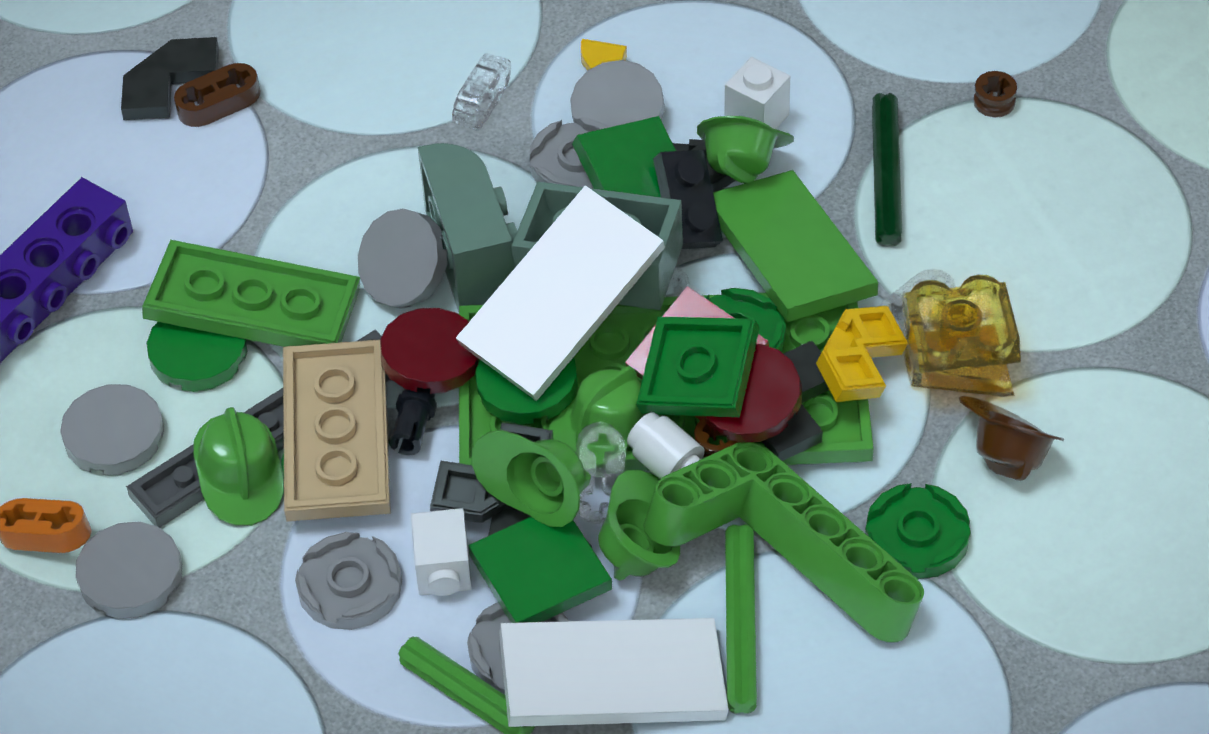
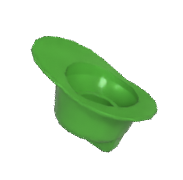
M743 116L712 117L703 120L697 125V134L705 141L709 166L714 171L730 176L744 184L754 181L759 174H762L768 168L774 148L787 146L794 142L793 135L773 129L759 120Z
M626 366L621 370L603 369L589 374L580 383L575 400L551 422L549 430H553V439L566 443L571 447L581 460L584 469L602 466L629 446L627 438L631 429L646 415L641 414L636 405L641 387L636 371L632 367Z
M234 407L227 408L224 414L211 418L200 427L194 439V459L201 492L208 509L220 520L235 526H252L266 520L278 509L284 494L283 474L275 439L269 428L252 415L236 412Z
M501 430L486 433L477 440L472 449V467L475 475L486 491L492 496L550 527H563L574 520L580 507V494L589 485L591 475L584 470L578 455L566 443L555 439L532 442L518 434Z
M627 470L616 477L611 489L607 516L598 535L599 547L604 556L614 565V578L619 581L624 580L629 575L647 576L659 567L669 568L678 562L681 545L674 547L658 544L650 539L644 531V521L659 478L642 470Z

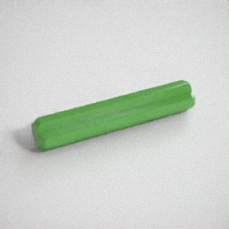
M412 636L401 646L398 652L401 665L502 733L531 734L535 726L509 727L505 694L421 638Z

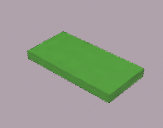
M794 170L713 192L722 232L787 322L878 295L877 279Z
M170 239L143 303L142 316L143 319L282 347L341 343L360 290V277Z

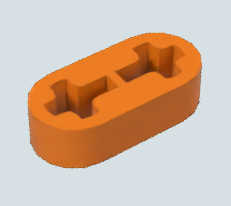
M19 498L8 501L0 506V541L6 548L12 550L52 553L71 552L84 545L92 532L82 506L76 502Z

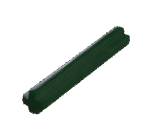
M877 93L872 98L875 240L881 246L888 244L896 246L902 241L898 98L893 93L886 95Z

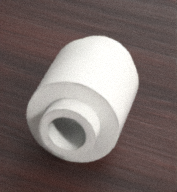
M654 412L643 416L631 429L627 438V444L633 448V456L659 479L701 460L704 456L703 446L669 417H659Z

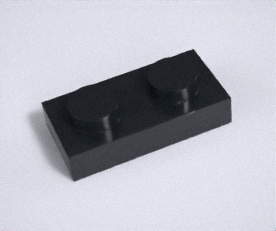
M704 150L660 152L653 158L661 198L681 200L682 249L716 247L723 241Z

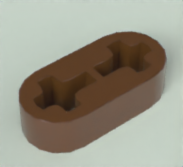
M233 63L183 84L174 95L179 120L190 127H201L251 106L260 96L256 70L245 63Z

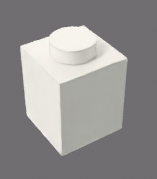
M750 57L725 84L724 116L748 117L759 120L773 129H777L789 116L791 76Z
M463 508L411 513L414 561L419 595L435 594L447 596L457 591L472 590Z

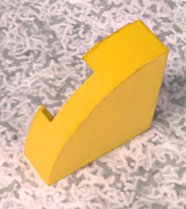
M582 39L581 63L587 71L603 62L626 61L627 46Z

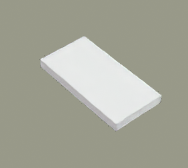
M584 186L456 339L462 347L537 401L664 250V241L587 186Z
M714 618L501 623L499 638L509 727L721 721L727 718L729 709Z

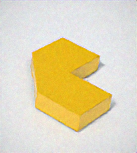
M888 306L845 309L821 352L816 365L836 402L880 398L886 385L872 358L902 355L908 342Z

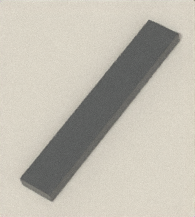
M375 329L358 341L380 340L382 336ZM386 374V383H387V382L390 381L391 379H390V378L388 377V375ZM283 388L243 412L258 418L269 428L275 439L278 452L284 449ZM194 444L126 486L131 500L154 526L162 527L204 500L194 459Z

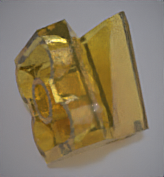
M978 274L964 280L961 287L949 288L940 281L925 280L913 286L911 292L901 294L905 325L904 336L908 342L903 354L911 387L998 397L1015 396L1007 364L1021 363L1020 337L1005 282H999L988 275Z

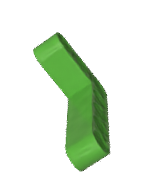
M755 442L736 443L658 480L643 525L645 533L656 543L674 547L683 545L740 517L869 634L885 642H899L908 636L924 596L922 584L763 445Z

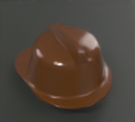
M959 397L960 403L978 415L976 450L984 458L988 468L996 474L1019 481L1025 480L1031 470L1038 469L1042 465L1055 439L1064 441V438L1047 434L1027 420L1002 407L974 397Z

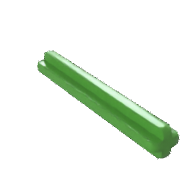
M732 524L725 530L728 709L732 713L743 712L749 714L757 707L754 530L747 524L741 526Z

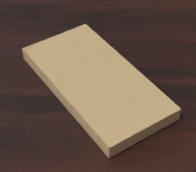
M380 340L283 347L284 512L286 522L391 514L386 372L381 366Z

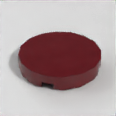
M418 308L400 314L386 326L380 339L381 366L392 381L404 389L417 392V387L430 389V394L445 393L463 386L475 375L480 360L462 347L456 339L470 321L456 312L441 308Z
M756 344L740 417L704 416L707 424L714 431L717 430L727 435L728 439L739 443L761 442L780 434L789 426L788 421L795 412L797 415L802 404V384L793 362L778 349Z

